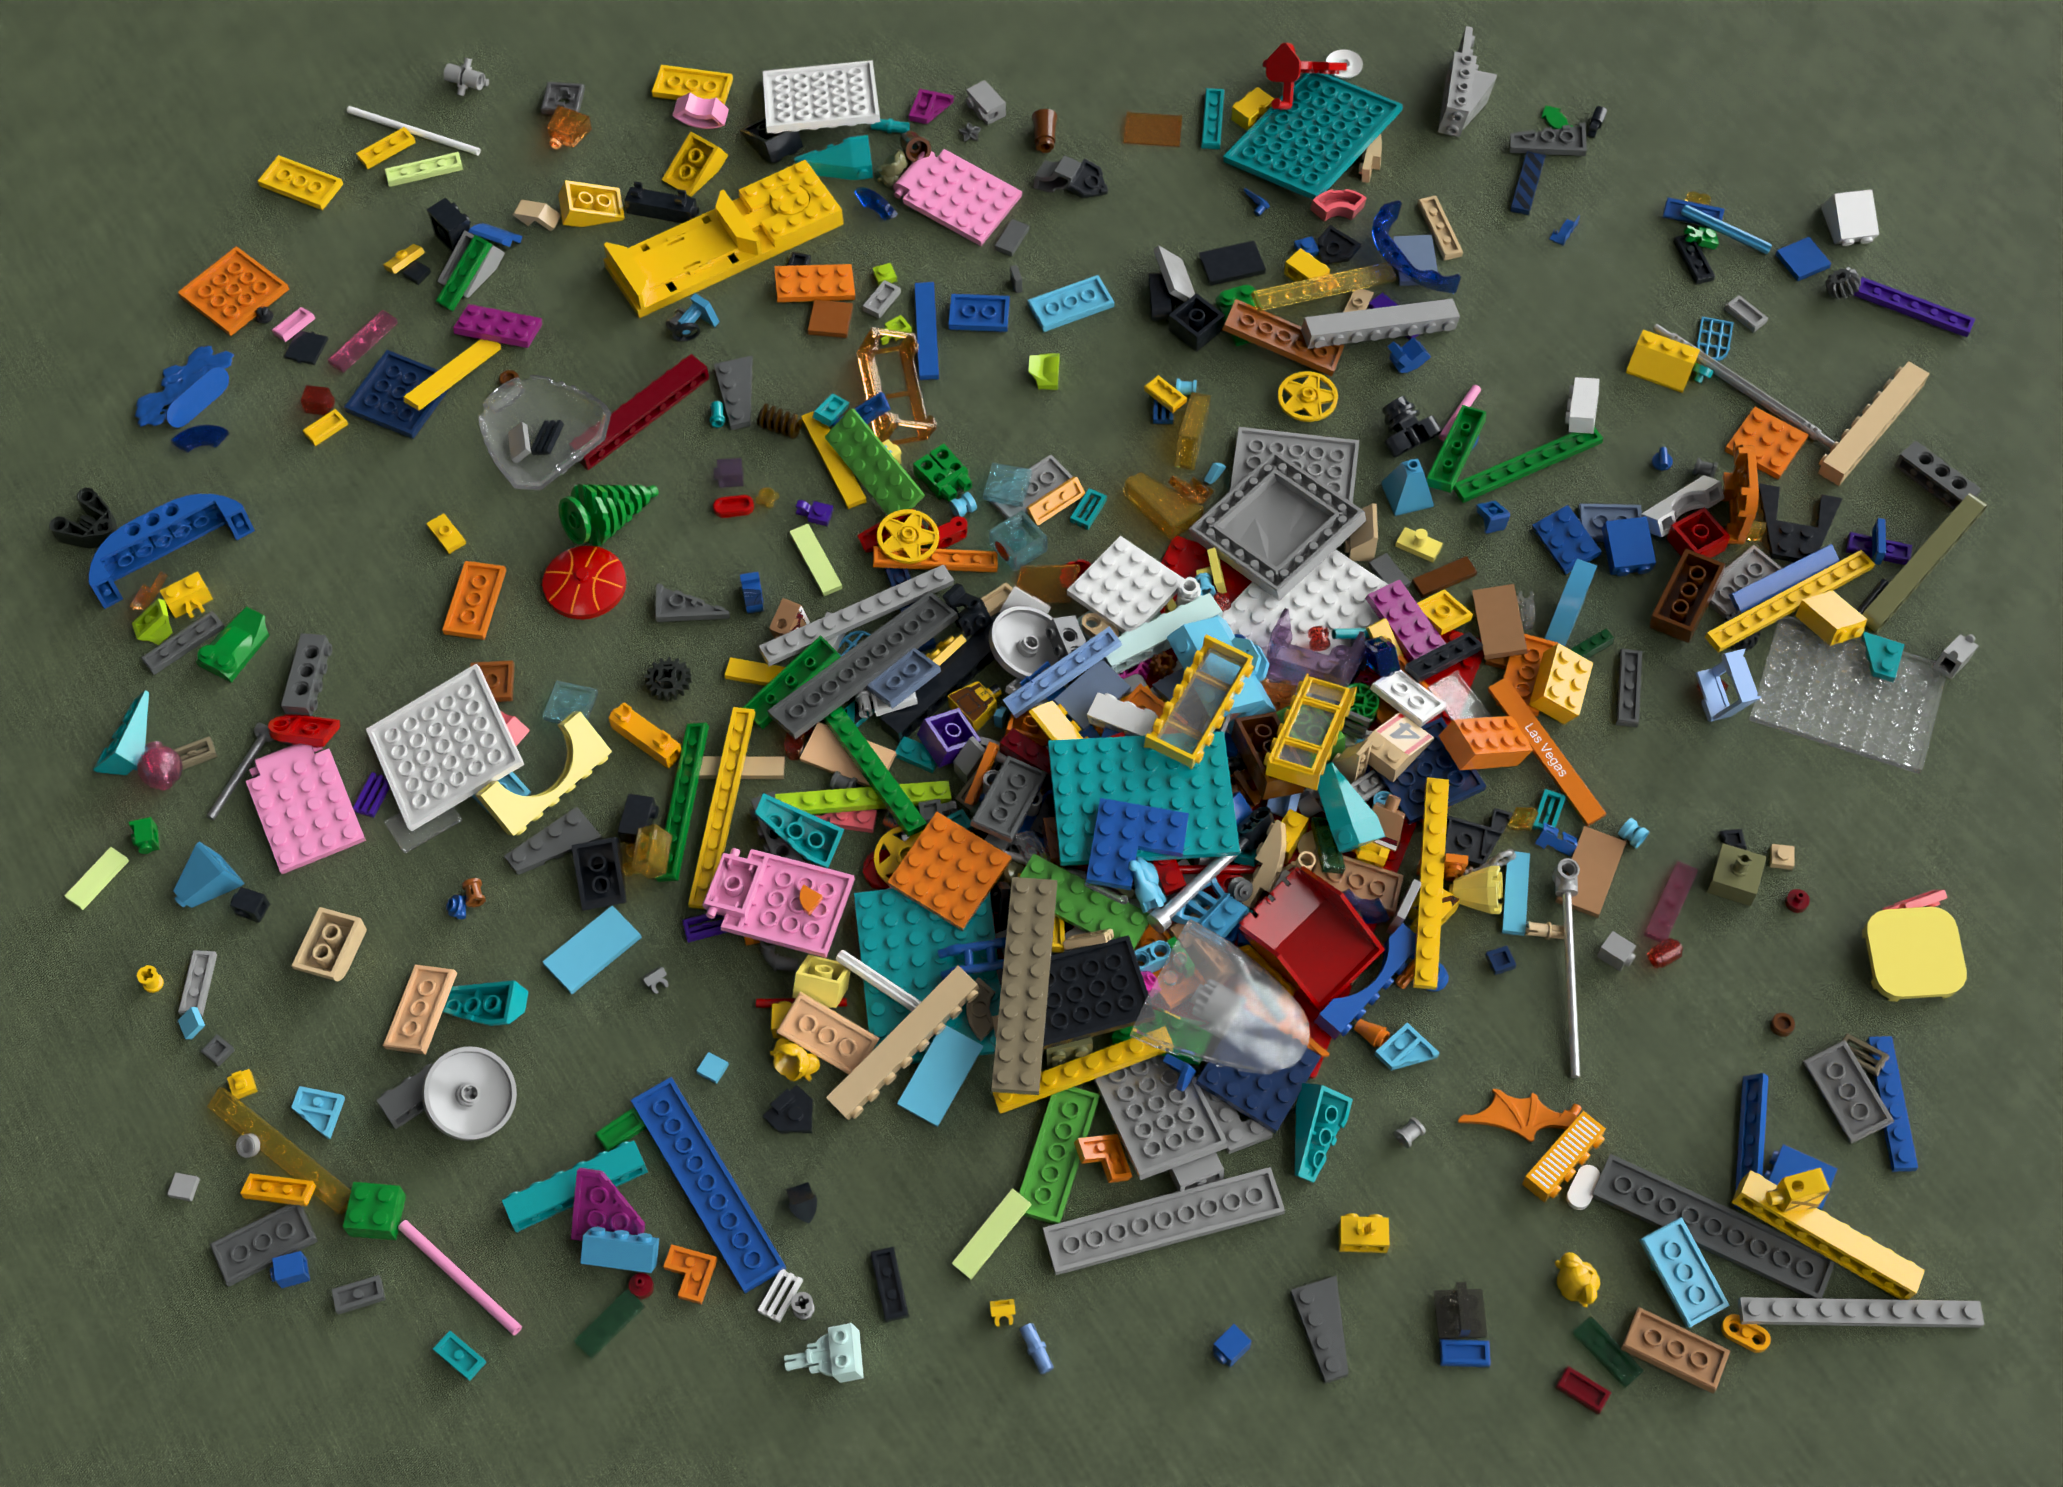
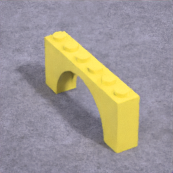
M580 711L572 712L558 724L565 738L567 758L562 774L550 788L536 795L520 796L505 789L498 781H491L475 794L507 835L514 836L516 834L518 836L523 833L530 821L538 820L544 814L543 810L548 806L552 807L560 800L559 797L564 792L569 793L576 787L575 783L578 780L587 778L592 773V768L596 765L600 766L608 760V755L612 751Z

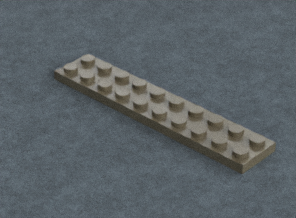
M1012 877L992 1092L1039 1095L1058 880Z

